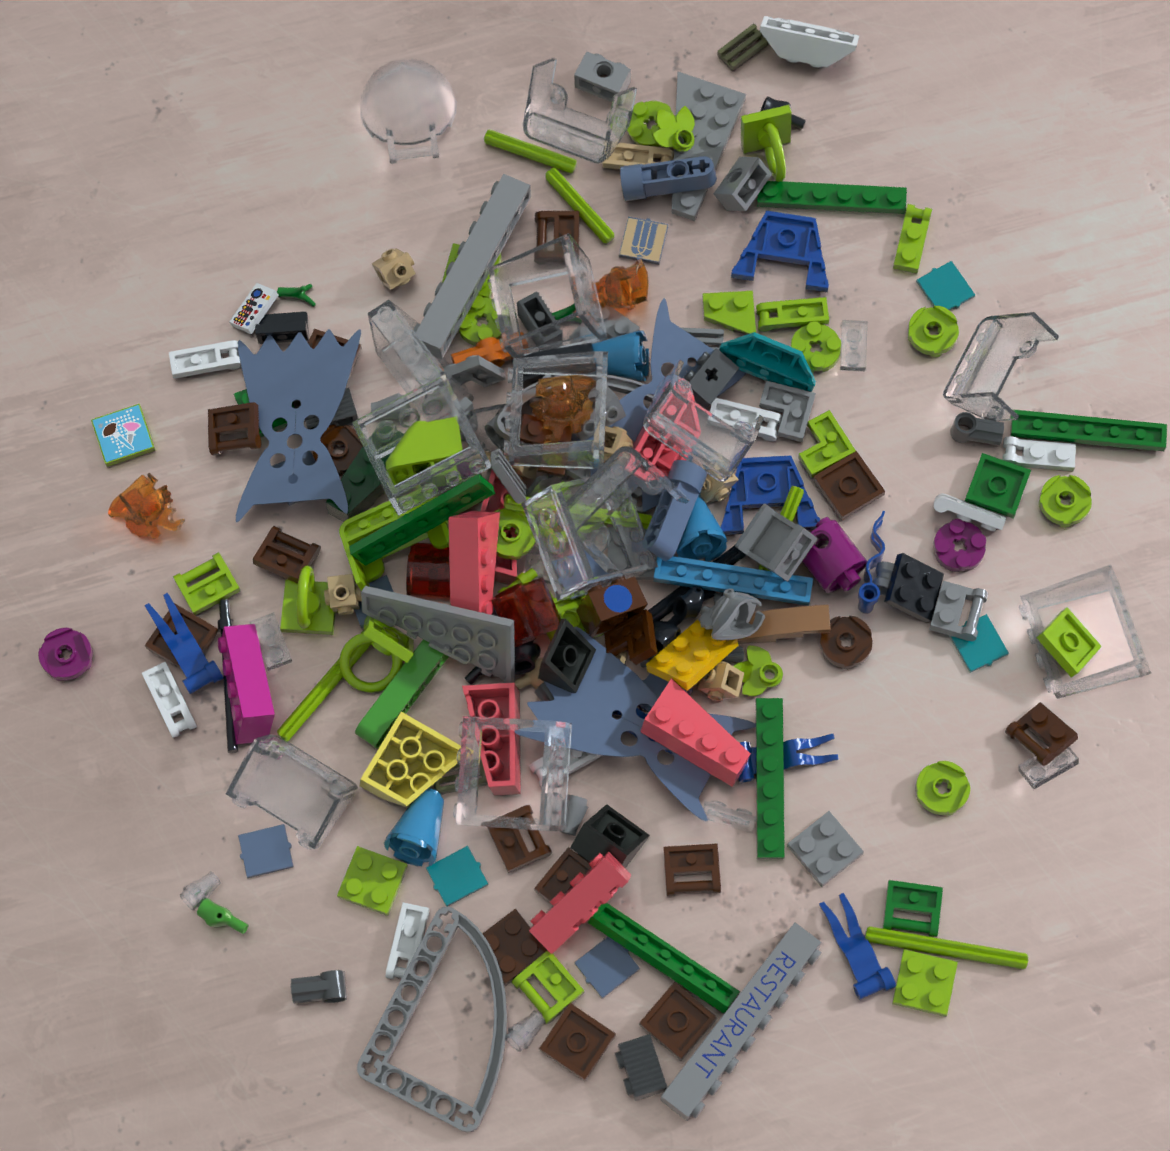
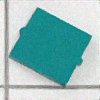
M952 261L937 269L932 268L930 273L916 281L933 307L942 306L948 310L958 309L961 304L975 297V293Z
M987 614L979 617L976 628L978 634L975 641H967L950 636L970 673L986 665L991 666L994 661L1009 654Z
M468 846L426 867L435 884L433 886L434 890H438L446 907L489 885L480 869V862H476Z

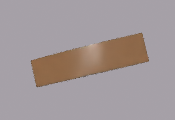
M829 604L760 611L765 615L760 628L751 636L737 640L738 644L770 643L783 638H803V634L830 633ZM756 612L753 613L749 624H753Z

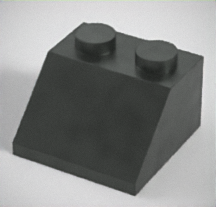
M606 804L583 824L570 848L589 862L599 853L604 856L609 851L626 868L650 835Z

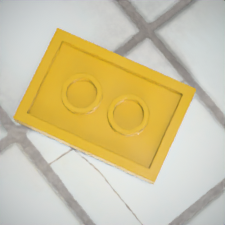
M696 620L646 663L647 672L668 682L672 678L681 688L688 691L738 647V640H715L711 636L713 629L701 627L699 620Z

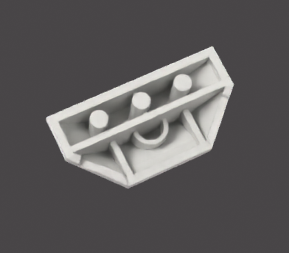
M764 16L760 26V32L779 58H784L792 63H808L817 68L829 67L856 50L859 35H851L841 30Z

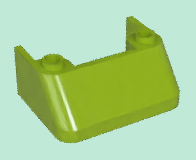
M458 416L429 422L416 421L407 429L385 462L386 473L395 497L423 485L432 487L427 463L464 456ZM445 461L436 462L434 464L445 463ZM457 480L451 487H456L463 482Z
M427 485L417 487L349 518L341 524L339 534L355 582L361 591L365 586L370 587V582L382 576L385 570L383 558L427 538L437 549L449 547V520L367 566L350 554L349 546L438 497L432 487Z

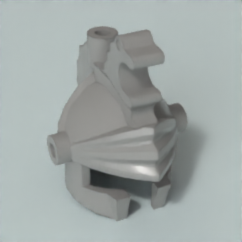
M727 589L724 593L714 594L715 605L713 607L703 606L701 608L699 622L701 627L713 629L711 634L713 639L735 640L751 636L762 625L765 615L760 611L756 612L753 624H749L756 605L762 606L761 602L751 595L734 592V589Z

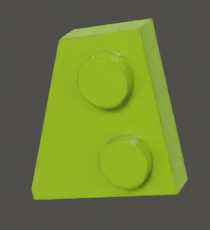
M753 291L703 293L704 321L715 325L720 324L725 329L733 332L738 330L745 334L756 333Z

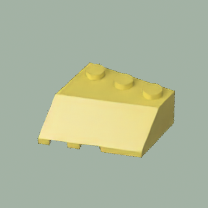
M401 712L361 777L360 787L383 800L408 807L471 751Z

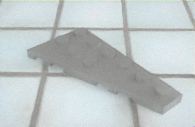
M678 72L676 115L682 107L686 106L693 115L695 126L692 130L694 135L692 148L686 152H679L674 149V160L702 156L709 157L713 161L716 171L746 100V94ZM679 136V142L684 144V139ZM708 188L672 193V214L695 221Z
M365 586L361 591L362 613L390 627L396 625L408 631L407 635L414 639L418 636L430 642L429 647L463 664L471 663L481 668V673L489 677L493 674L503 679V683L515 682L514 620Z

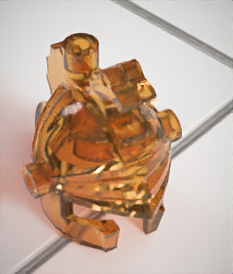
M642 259L637 260L628 268L624 266L613 267L610 273L599 279V282L593 283L594 292L583 298L588 311L591 312L592 307L596 304H600L601 308L607 305L612 308L631 310L635 308L636 304L646 302L648 299L649 282L648 272Z
M583 375L538 379L535 396L545 398L530 403V406L533 408L532 413L537 415L536 419L544 421L542 428L550 429L553 432L552 435L545 436L544 442L557 444L566 426H570L572 434L582 432L581 426L590 421V415L593 412V402L589 400L588 395L597 386L596 380Z
M148 473V478L141 475L113 500L109 507L108 515L110 517L123 518L126 521V527L131 533L137 534L139 537L151 536L154 540L162 534L157 526L160 525L169 531L175 532L181 530L185 519H179L176 522L173 520V514L177 510L176 508H171L173 499L170 498L171 492L167 490L168 486L164 485L156 490L154 486L158 480Z

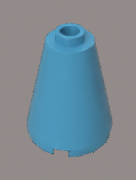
M642 330L634 331L592 344L597 367L586 372L613 375L634 381H646L647 379L644 376L649 374V349H645L643 346V341H647L645 332Z
M699 495L676 552L678 557L695 560L705 558V561L709 562L726 551L727 537L703 498Z
M427 789L413 801L387 835L384 842L385 849L388 851L390 847L395 851L393 855L395 858L415 866H422L423 862H429L428 866H431L435 862L444 800L438 791Z

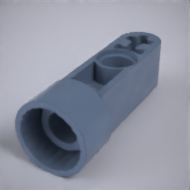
M705 156L620 167L621 185L625 201L707 189L712 187L717 181L713 161Z
M675 460L671 466L665 487L642 543L646 550L663 561L669 560L675 554L697 497L700 495L707 477V472L702 467L685 460Z

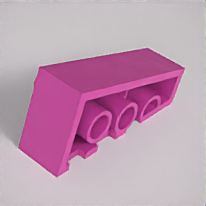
M255 624L225 626L222 637H218V649L220 653H223L224 660L222 666L223 673L227 678V692L230 698L236 744L268 741L275 713Z

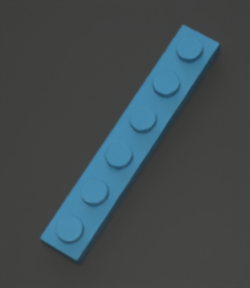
M673 556L667 561L657 557L653 582L691 588L699 586L704 590L723 593L727 589H734V592L745 593L755 598L809 606L813 578L792 575L787 582L772 571Z

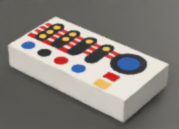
M256 283L229 321L232 327L252 334L255 330V324L260 323L279 296L276 290Z

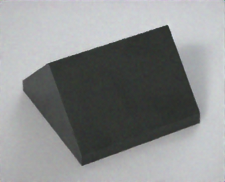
M561 619L541 661L538 679L568 692L576 693L596 649L566 619Z

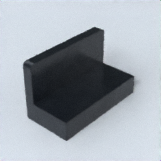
M305 311L265 314L260 323L255 324V334L259 344H263L268 335H272L276 343L292 342L298 332H301L305 340L309 341L308 314Z

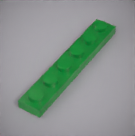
M767 181L757 195V207L905 214L907 187Z
M1013 409L1010 436L1164 452L1167 441V424Z
M477 474L349 546L350 554L367 566L449 520V517L458 515L494 495V487L480 474Z
M756 698L757 859H784L783 698Z
M608 903L601 904L588 921L590 925L724 1014L741 992Z

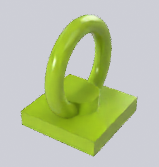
M789 105L741 116V148L743 154L764 149L772 177L778 182L783 181L786 176V164L782 145L791 143L792 112Z
M304 566L301 569L298 584L285 580L280 630L286 633L333 635L336 612H333L330 605L326 606L324 590H328V582L315 581L314 571L310 566Z
M367 615L364 620L363 633L351 638L341 651L339 666L344 679L353 688L362 692L375 693L385 690L402 668L403 661L408 663L413 656L414 639L397 628L390 627ZM371 642L372 646L379 652L387 656L391 655L392 667L384 679L377 682H365L353 674L350 667V657L355 648L361 644Z

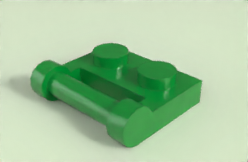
M889 880L882 929L891 930V928L924 932L929 933V936L937 937L943 887ZM898 910L931 915L930 922L895 918L893 917V912Z

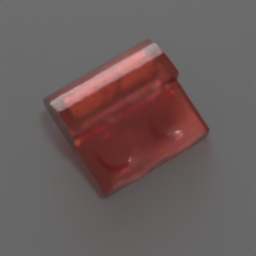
M431 543L411 545L407 561V595L450 597L449 547L437 549Z
M543 577L525 584L518 583L498 593L491 600L498 617L514 620V647L536 640L537 636L557 630L561 621V617Z

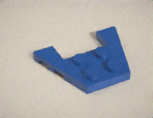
M766 211L750 242L743 250L738 263L732 269L731 278L753 281L757 258L809 266L805 289L828 293L829 283L826 277V268L822 256L816 218Z
M791 455L739 459L735 474L739 480L732 486L721 524V529L725 535L743 534L742 509L761 508L763 504L769 507L784 506L792 486H797L804 490L796 512L797 524L806 530L816 529V524L820 521V518L814 510L812 500L804 488V483Z

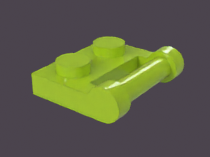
M219 552L212 555V559L182 575L178 573L173 576L194 615L218 604L220 600L227 599L240 592L238 584ZM217 567L219 568L220 571L216 572L215 574L201 580L200 582L190 587H187V583L197 579L198 577L212 571Z
M548 950L511 982L516 989L520 988L543 1015L541 1018L546 1024L552 1022L570 1003L572 1004L584 993L583 988ZM533 975L557 1002L553 1007H550L528 982Z

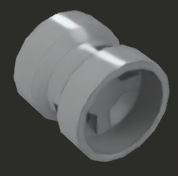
M884 561L877 563L875 570L877 578L873 579L872 583L878 586L881 595L886 596L894 563Z

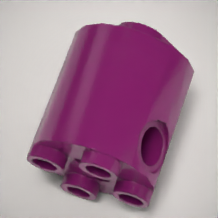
M825 517L816 524V529L810 532L818 539L802 562L826 593H832L840 588L846 592L861 581L859 574L866 567L868 561L838 522Z

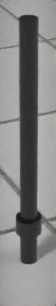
M227 599L219 601L220 619L217 622L218 632L221 633V637L225 626H234L233 619H230V602ZM223 673L228 753L238 752V744H236L230 698L227 692V678Z

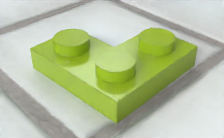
M828 410L808 421L807 426L818 444L799 453L798 458L809 476L813 478L856 450L831 411Z

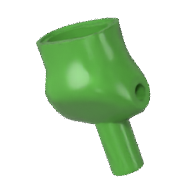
M208 898L202 901L197 910V915L205 920L206 924L210 927L215 928L228 925L242 934L248 929V924L234 917L227 908L214 903Z

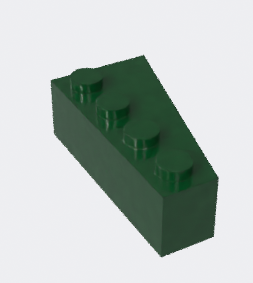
M382 420L379 421L341 478L347 498L348 513L345 514L333 500L327 499L325 503L330 515L344 522L367 511L378 497L392 488L386 473L385 462L405 434L404 432Z

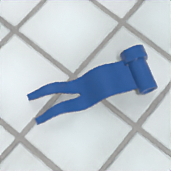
M885 511L875 521L870 537L872 545L879 553L868 560L864 571L865 583L860 587L858 593V609L865 614L872 612L874 604L878 602L880 590L876 584L872 583V576L869 570L876 567L877 563L883 559L885 544L876 531L882 525Z
M168 592L163 596L178 634L175 635L166 622L149 603L144 605L184 672L186 679L183 680V683L189 694L194 693L211 682L216 683L224 678L214 660L211 662L207 661Z
M834 734L811 739L798 738L784 741V770L798 765H818L839 760L838 754L812 756L796 752L835 739ZM739 742L750 753L747 764L738 777L739 783L755 780L756 747L751 748L750 742Z
M840 894L839 898L846 915L850 937H847L838 918L825 902L819 903L829 921L834 938L841 951L845 954L857 983L853 984V988L858 999L861 1000L883 989L887 991L896 987L894 977L889 968L881 969L874 950L863 935L855 912L845 894Z

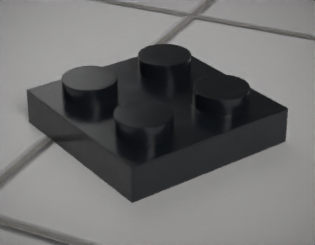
M904 553L897 554L884 602L925 623L932 621L944 573Z

